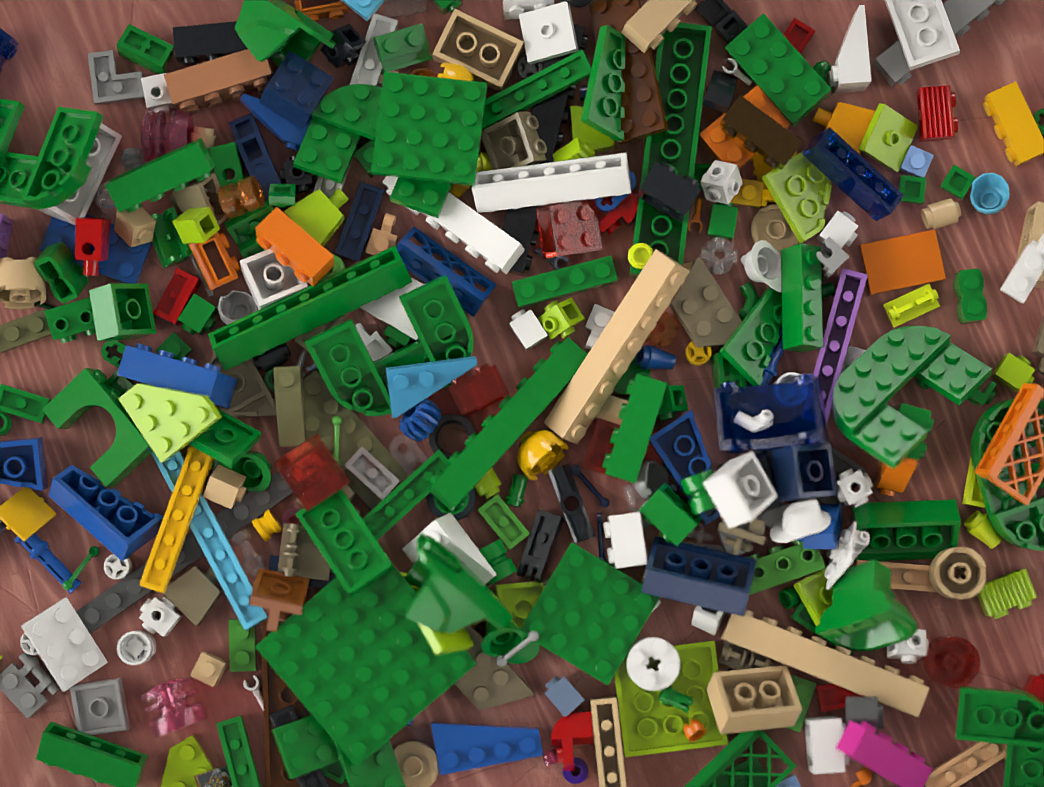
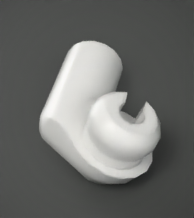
M762 410V413L751 417L739 411L734 419V423L751 432H758L769 428L773 424L774 415L769 410Z

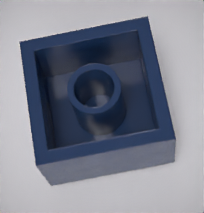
M290 51L265 87L259 102L304 129L312 117L316 106L327 94L334 77Z
M831 443L790 446L772 450L778 502L818 499L838 495Z

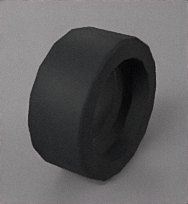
M446 414L442 416L433 433L429 434V445L432 452L435 453L440 450L448 460L454 453L445 452L438 443V434L445 425L450 423L461 425L466 429L468 438L474 432L477 434L473 423L459 414Z

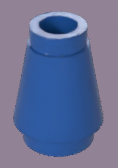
M649 344L642 346L636 354V364L641 366L642 369H673L676 363V356Z

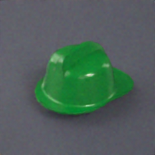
M248 451L232 467L216 459L214 460L213 471L217 465H220L246 476L243 486L248 491L261 492L270 485L272 464L258 451Z
M488 621L481 649L486 655L497 658L500 655L507 654L524 641L529 633L520 630L513 621H510L501 630H498ZM531 641L507 659V662L523 664L531 661L537 656L540 645Z

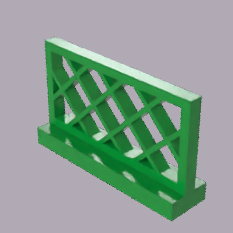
M763 730L740 732L684 787H707L711 783L712 787H716V778L719 775H730V787H734V776H748V787H752V776L767 777V787H776L797 766ZM758 737L767 744V754H753V742ZM749 747V754H742ZM771 749L776 755H771ZM737 757L749 758L748 772H734V760ZM753 758H767V773L752 772ZM771 758L781 759L788 768L782 774L771 773ZM730 765V772L724 771ZM771 777H777V778L771 783Z

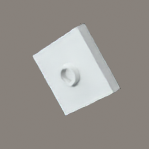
M564 1L519 14L527 61L530 65L578 52L569 3Z

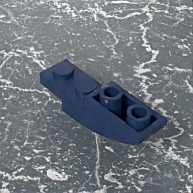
M249 113L229 122V125L261 202L264 203L269 200L270 184H282L255 117L252 113ZM291 206L283 207V208H282V207H278V208H279L281 211H284V210L288 209V208L291 207Z

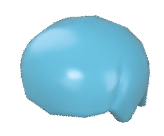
M993 172L980 175L972 182L971 204H973V207L978 212L986 215L999 213L1007 206L1009 201L1008 183L1001 175Z

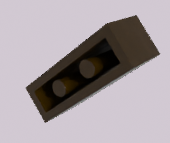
M741 95L720 122V125L723 126L722 131L731 138L736 136L744 142L742 145L753 154L758 152L764 157L763 161L773 169L778 167L782 170L803 142Z

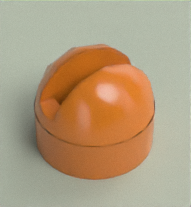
M691 719V724L685 723L683 730L689 742H695L702 738L707 730L699 720Z

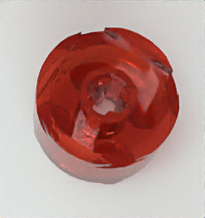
M946 635L938 637L929 643L927 656L923 657V665L926 674L934 683L951 689H959L960 686H967L973 681L980 670L981 660L978 650L968 640L958 636ZM950 656L957 660V663H954L952 667L947 665Z

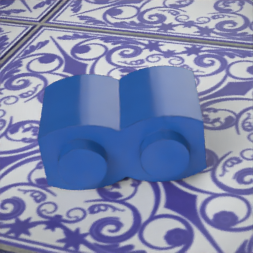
M818 504L821 510L830 515L831 523L821 532L799 538V542H803L804 549H836L843 521L841 504Z

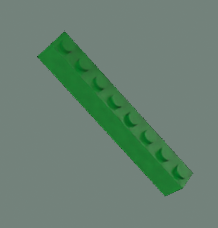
M393 246L319 281L314 287L310 285L209 333L208 336L212 349L224 369H230L278 345L285 344L299 335L308 333L318 326L331 322L335 318L355 311L371 301L378 300L390 292L401 289L405 285L412 283V280L396 246Z
M569 337L563 343L558 340L549 350L552 355L546 361L543 358L539 360L532 369L535 373L531 378L528 379L525 376L515 387L518 392L513 397L508 395L499 404L498 407L501 410L498 414L494 416L491 413L481 424L484 429L478 435L474 432L465 441L466 449L461 454L456 451L447 461L450 466L444 473L439 470L431 478L430 482L433 485L429 491L451 511L458 506L572 380L588 354Z

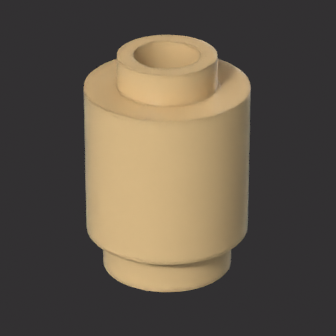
M951 198L929 204L921 210L925 227L927 229L933 228L934 230L958 223V217L962 215L959 203L953 202Z

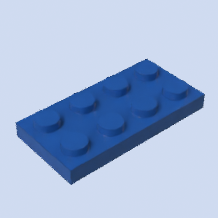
M52 217L39 251L43 252L46 247L61 241L72 252L74 262L83 268L84 260L75 259L76 225ZM111 223L108 259L99 261V274L125 284L138 283L151 250L152 241L130 247L114 231V224ZM90 244V251L94 253L95 248L93 244Z

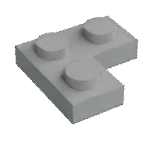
M113 50L88 53L95 105L145 98L141 82L143 73L141 71L117 75L115 52Z

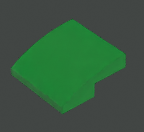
M269 200L225 222L226 229L238 245L244 259L265 251L256 241L255 228L275 209L274 205H269Z

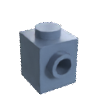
M556 675L545 685L548 689L544 694L564 717L584 701L581 694L564 675L561 678Z

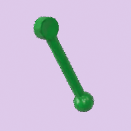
M90 547L88 556L70 579L63 582L62 586L65 590H70L73 587L72 583L93 557L98 556V547Z

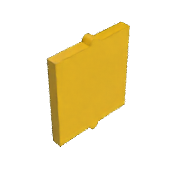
M23 487L0 506V519L7 525L6 528L8 530L11 529L24 542L57 514L44 502L43 497H39L27 487Z

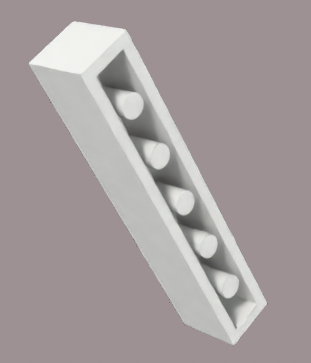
M620 153L477 172L472 192L477 213L494 212L497 210L519 209L528 206H543L559 202L631 193V178L627 154Z
M386 176L382 181L387 187L386 193L391 196L398 177ZM451 193L447 196L439 218L422 213L427 217L425 221L436 230L439 227L447 231L445 234L447 238L456 244L461 241L467 246L465 250L475 258H478L479 255L487 260L485 265L496 273L501 270L507 274L525 251L518 241ZM407 208L415 215L421 213L419 211Z

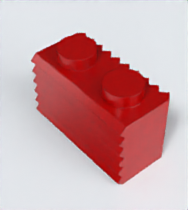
M950 85L920 87L916 91L920 141L951 140L955 136L954 133L958 132V119L953 117L952 108L956 107L955 92H951Z

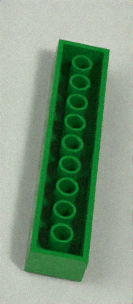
M680 22L672 32L667 30L662 35L664 39L657 46L655 71L668 130L647 136L645 139L640 187L655 162L660 165L662 162L667 163L675 169L674 173L682 178L684 175L691 178L694 177L712 26ZM638 198L632 246L637 243H645L652 248L653 252L658 250L683 266L689 212L681 223ZM630 264L628 277L637 278L643 269H637Z

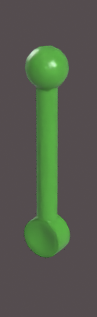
M335 416L332 419L334 425V460L331 463V467L334 470H339L342 466L341 461H339V432L342 418Z

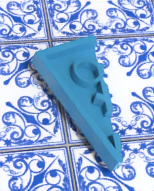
M476 356L386 368L392 418H397L477 365Z

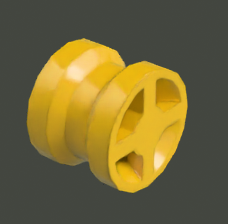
M692 341L685 350L687 361L694 366L704 365L712 355L711 346L696 348Z
M269 509L264 512V516L260 519L255 518L252 520L254 527L265 542L270 540L271 535L275 532L280 533L283 531L282 526Z

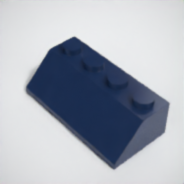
M655 536L641 592L744 616L757 559L740 555L736 556L731 553L680 542L676 546L674 543L667 542L662 537Z

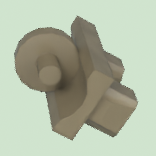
M754 518L750 522L748 531L738 528L739 525L729 528L725 520L719 524L718 530L737 536V539L726 537L724 543L734 547L733 555L737 556L739 549L747 552L750 551L751 544L742 542L743 538L762 545L764 544L766 538L763 536L765 521Z

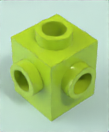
M572 297L560 303L557 300L544 307L546 312L538 317L543 329L551 340L558 336L564 339L575 332L574 326L585 319Z

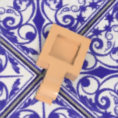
M386 213L381 230L373 228L366 253L376 255L396 245L398 236L391 234L397 219L396 216Z

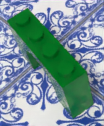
M85 368L42 410L58 429H69L82 415L95 406L105 408L112 415L116 424L115 440L109 450L90 468L106 487H116L153 450L119 401L122 394L107 384L106 381L108 379L101 370Z

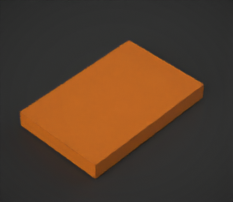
M935 230L859 245L864 271L868 275L867 285L870 295L946 279Z

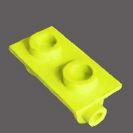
M927 284L883 304V307L893 328L940 307L937 301L939 296L935 289L932 290L930 284Z

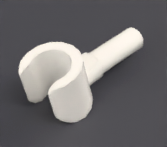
M728 58L727 60L733 64V69L728 71L724 66H721L723 73H732L749 86L752 80L738 69L735 59Z
M253 675V678L256 680V685L253 688L249 687L246 680H244L243 684L247 690L253 692L264 711L263 696L260 691L261 681Z

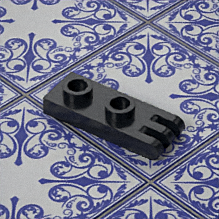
M538 509L518 567L517 576L524 577L526 573V579L533 580L535 577V582L540 584L543 582L565 518Z

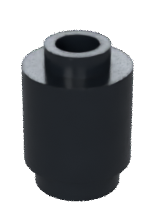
M285 343L252 359L258 370L263 368L265 372L274 369V367L287 362V359L292 355Z

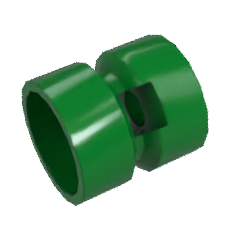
M712 469L681 480L685 494L691 496L688 502L693 515L717 507L704 485V482L714 474Z
M501 539L479 549L480 553L497 574L487 583L488 586L518 571L512 559L506 558L507 549Z

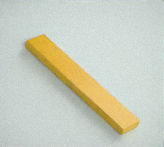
M189 446L139 583L142 587L163 594L166 593L214 458L192 446Z

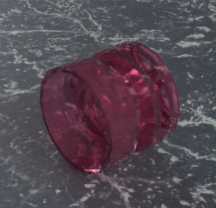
M147 110L145 112L141 129V146L145 163L192 142L191 133L194 132V120L191 111H173L170 122L167 121L164 110L158 112L157 118L154 110Z
M192 676L188 678H175L152 687L148 692L140 696L142 702L152 698L155 702V705L144 708L145 712L158 710L159 716L149 722L155 738L207 718L201 702L189 704L187 700L195 695L197 690L184 692V686L194 683Z

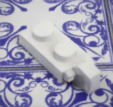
M1044 233L1038 243L1032 240L1025 247L1000 288L1001 291L1021 303L1025 302L1044 271Z

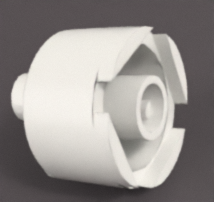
M646 637L638 640L630 648L626 659V668L629 676L638 686L654 691L666 688L676 679L679 673L680 661L675 648L670 643L661 638ZM649 657L655 660L659 659L660 662L657 663L656 670H653L651 667L646 668V665L649 663Z

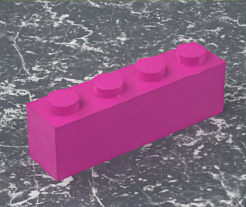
M850 720L836 746L837 750L898 787H924L933 770L924 764L925 758L914 752H911L910 755L907 754L910 750L909 748L898 742H895L894 745L891 744L893 741L891 737L880 731L878 734H875L876 728L862 721L861 725Z

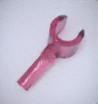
M557 747L544 751L543 760L545 765L550 766L558 763Z

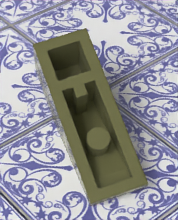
M300 366L274 367L279 446H304L306 444L303 369Z

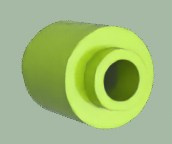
M491 468L474 488L480 497L485 495L488 499L500 492L498 486L502 483L493 468Z

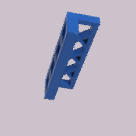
M415 226L403 237L396 247L407 270L425 283L446 274L463 310L473 317L497 286ZM412 237L422 242L423 246L415 245L410 239ZM432 254L440 255L443 257V261L436 260ZM453 268L460 269L464 273V276L456 274L453 271ZM474 283H479L485 287V292L483 293L477 289Z

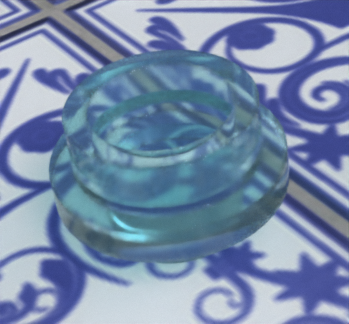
M128 148L122 152L120 162L128 169H134L146 162V156L139 148Z

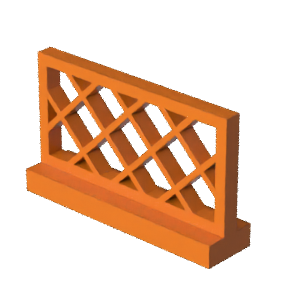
M1023 383L974 471L981 478H987L1024 505H1029L1044 478V447L1042 441L1044 432L1041 433L1039 419L1044 418V413L1038 415L1036 407L1040 399L1044 401V388L1038 384ZM1028 422H1032L1035 435L1025 437L1024 428ZM1036 440L1038 453L1029 455L1027 442ZM1020 444L1022 457L1013 460L1012 450L1015 445ZM1039 457L1040 467L1037 472L1032 473L1030 459ZM1023 462L1025 475L1016 477L1014 464ZM1008 466L1010 480L1002 481L997 478L1002 468ZM1026 480L1028 489L1023 496L1019 493L1017 482Z

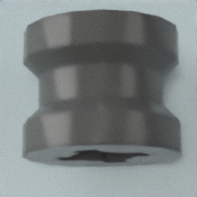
M527 56L522 57L518 62V76L521 80H524L543 70L542 62L530 65L527 61Z

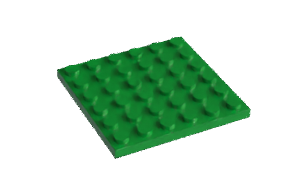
M393 568L352 598L336 577L304 604L301 615L292 614L278 626L277 632L272 631L255 646L356 767L477 664L466 650L439 655L435 654L419 624L406 617V612L417 596V592L396 568Z

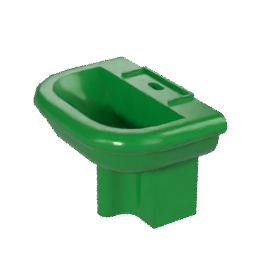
M874 559L846 569L833 584L832 605L823 612L815 632L835 645L847 650L873 651L912 638L917 632V622L904 605L891 598V569Z

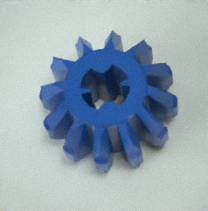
M426 398L403 413L404 416L400 419L399 429L408 438L420 442L426 439L430 433H433L434 428L438 426L437 423L441 420L442 410L438 408L437 404Z

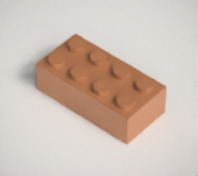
M249 49L164 74V78L174 107L180 114L191 115L197 113L199 108L207 105L209 108L222 105L224 100L230 98L240 100L243 93L247 94L256 90L258 93H263L274 73L269 58L264 62H259Z

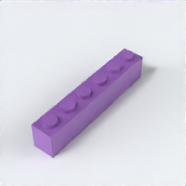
M842 268L823 337V348H820L801 420L822 426L827 425L833 403L834 387L842 371L867 274Z

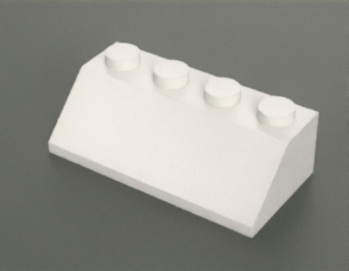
M101 123L86 161L91 170L85 184L64 202L51 208L37 210L76 225V218L85 217L122 135Z

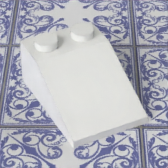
M859 5L854 13L831 71L828 72L829 87H833L834 94L863 92L871 83L865 5Z
M411 278L412 283L359 307L385 324L391 325L411 337L416 342L419 338L399 296L424 284Z
M451 513L434 520L403 548V551L414 564L419 558L417 553V537L421 534H427L435 538L457 556L485 584L497 575Z

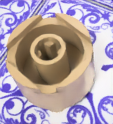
M9 257L0 258V302L5 303V308L29 309L34 307L35 302L40 301L42 304L46 301V281L35 268L34 262L37 259L36 257H29L25 260H14Z
M953 547L939 552L934 557L928 575L933 588L943 597L954 600L967 599L978 594L984 587L986 566L984 560L976 551L965 547ZM961 568V578H954V569Z

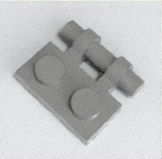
M23 652L18 658L25 665L20 669L15 663L10 664L0 674V689L23 715L29 719L49 701L42 692L47 689L52 695H55L60 690V687L54 682V677L51 674L48 675L39 665L40 661L36 657L32 658L31 655ZM30 672L40 681L37 686L27 677Z

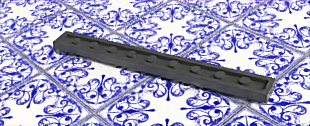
M289 465L271 476L270 485L266 490L261 492L249 491L244 495L241 502L236 501L232 509L226 507L215 515L227 539L250 524L252 520L263 515L265 511L270 510L303 487L290 470ZM193 531L186 535L171 578L205 555ZM146 564L76 611L90 634L153 591L139 585Z

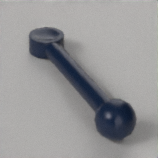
M573 465L571 467L572 474L577 475L598 498L601 507H608L610 504L609 499L604 498L581 473L580 466Z
M601 512L596 513L599 559L607 563V559L604 557Z

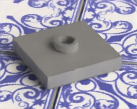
M122 677L75 684L70 687L77 731L89 735H97L130 729Z

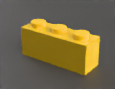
M1015 81L987 94L984 98L983 107L989 117L992 116L996 124L994 130L1000 140L1003 139L1007 147L1005 153L1011 163L1014 162L1017 167L1044 155V138L1017 82Z

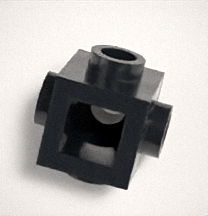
M350 24L332 30L331 33L334 35L331 40L336 43L332 49L324 44L320 51L336 68L346 64L348 66L352 65L359 58L358 53L366 41Z
M296 155L291 156L289 161H283L284 169H280L282 184H296V193H305L309 189L315 188L314 180H318L317 175L303 170L300 176L293 175V171L300 169L293 166Z

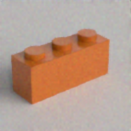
M278 207L255 228L257 243L263 249H270L275 253L276 259L283 266L289 265L294 270L296 277L303 283L308 282L314 287L335 266L334 256Z

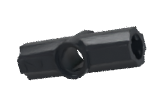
M569 464L547 471L574 544L596 536ZM573 496L579 501V506L575 511H569L565 508L564 501L567 497Z

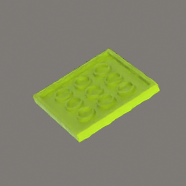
M714 640L673 645L679 656L680 668L676 679L670 685L673 686V690L693 697L692 705L688 706L690 709L687 713L667 703L662 705V701L658 700L661 690H646L638 686L627 672V655L625 656L614 675L625 757L728 744L727 733L720 734L706 690L713 673L719 672ZM649 657V663L646 665V668L651 667L653 670H656L657 663L660 662L659 659L655 660ZM691 719L699 720L707 730L706 734L695 742H689L683 730L685 723L691 724Z

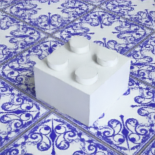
M270 249L240 260L241 272L259 310L308 287L307 283H303L296 277L294 270L289 265L283 266L276 259V254Z
M753 451L729 460L704 482L709 495L712 497L729 528L753 520L778 497Z
M640 512L608 516V522H604L603 527L605 538H610L611 548H607L609 564L614 563V568L647 564Z
M835 715L805 717L804 728L808 770L813 774L845 772V765H849V756L837 750L836 746L846 729V723H842L841 718Z

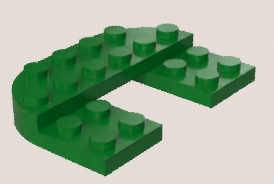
M352 84L340 87L326 95L312 113L311 123L293 162L294 168L342 184L361 137L363 136L375 141L382 88L368 84ZM398 177L390 196V202L439 218L453 183Z
M0 99V204L31 209H46L64 202L86 182L91 170L86 161L104 116L96 111L58 107L39 156L7 152L25 105L19 101Z
M446 274L399 296L419 340L378 360H372L352 319L305 340V344L327 388L342 406L350 411L352 409L364 413L366 416L391 414L386 368L471 357L473 353L471 326ZM461 376L444 386L443 389L455 383Z
M905 326L893 329L875 341L839 376L833 392L834 420L840 431L848 439L892 469H895L927 437V430L887 405L886 402L915 377L959 406L991 375L992 368L951 343V335L938 328Z
M1015 398L994 404L978 420L970 444L974 471ZM1040 399L1036 406L1038 415L1044 413V401ZM1044 418L1039 419L1041 433L1044 432ZM1028 422L1024 428L1025 437L1035 435L1032 422ZM1036 440L1027 442L1028 449L1037 446ZM1020 444L1015 445L1012 450L1013 460L1022 457ZM1023 462L1014 464L1016 477L1025 475ZM1008 466L1002 468L997 478L1002 481L1010 480ZM976 474L989 520L996 532L1005 541L1018 548L1044 551V497L1037 498L1035 492L1029 505H1024L987 478H981ZM1026 480L1017 482L1019 493L1023 496L1028 489Z
M960 686L955 738L957 740L1007 744L1003 787H1044V702L1033 694L1012 688V691Z
M313 715L272 729L289 779L340 761L349 787H406L389 740L356 767Z

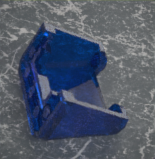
M813 373L798 375V380L790 383L743 388L736 386V382L721 383V388H714L719 451L735 454L775 450L790 446L829 443L820 378L814 377ZM762 410H769L774 415L773 424L769 428L758 432H751L734 423V419L739 411L751 417L762 413Z

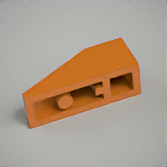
M905 458L895 469L879 461L874 488L880 489L879 494L895 497V493H903L917 466L918 460Z

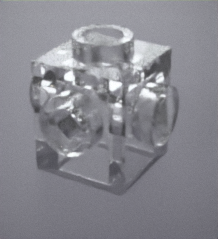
M714 237L712 241H707L705 248H701L700 257L712 275H725V272H730L732 265L737 264V250L733 249V243L727 242V238ZM723 251L724 258H716L715 252Z

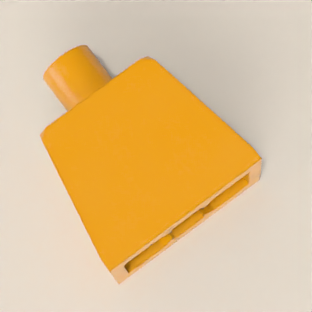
M838 102L833 112L818 107L812 121L826 127L821 137L822 139L856 161L861 153L858 149L875 111Z

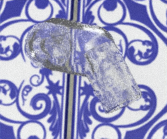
M634 484L622 487L630 510L640 512L639 509L649 499L638 496Z

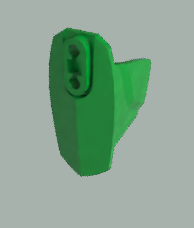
M244 0L235 25V30L257 61L264 62L270 57L278 68L290 51L308 61L316 53L321 43L326 44L332 49L336 44L331 40L334 35L333 33L282 0Z
M421 534L417 537V553L419 558L407 573L406 581L421 588L406 612L408 619L437 632L448 634L482 619H487L498 630L509 624L513 618L509 610L468 566L435 538L427 534Z

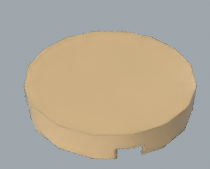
M771 204L762 208L754 216L750 226L751 238L754 244L759 240L767 241L780 253L782 249L798 244V239L777 204Z
M418 740L406 741L396 747L393 752L406 787H430L435 782L439 772L435 750L427 743Z

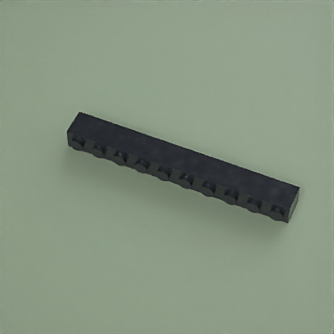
M573 24L578 51L580 49L585 50L588 41V35H584L585 27ZM574 53L546 60L543 69ZM576 84L533 106L531 115H534L538 120L539 127L536 130L539 139H542L547 147V152L544 153L546 160L539 164L554 162L553 154L555 147H561L564 133L559 131L561 124L567 123L570 109L566 108L568 98L573 99ZM536 205L519 209H507L502 231L518 241L525 249L508 273L523 276L524 270H530L533 256L528 254L530 246H536L539 231H535L537 221L542 222L545 211L544 206Z

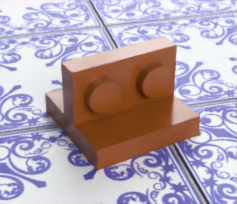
M259 568L249 605L270 609L267 631L277 632L279 622L283 623L285 621L287 612L301 615L310 578L294 575V577L284 576L283 572Z

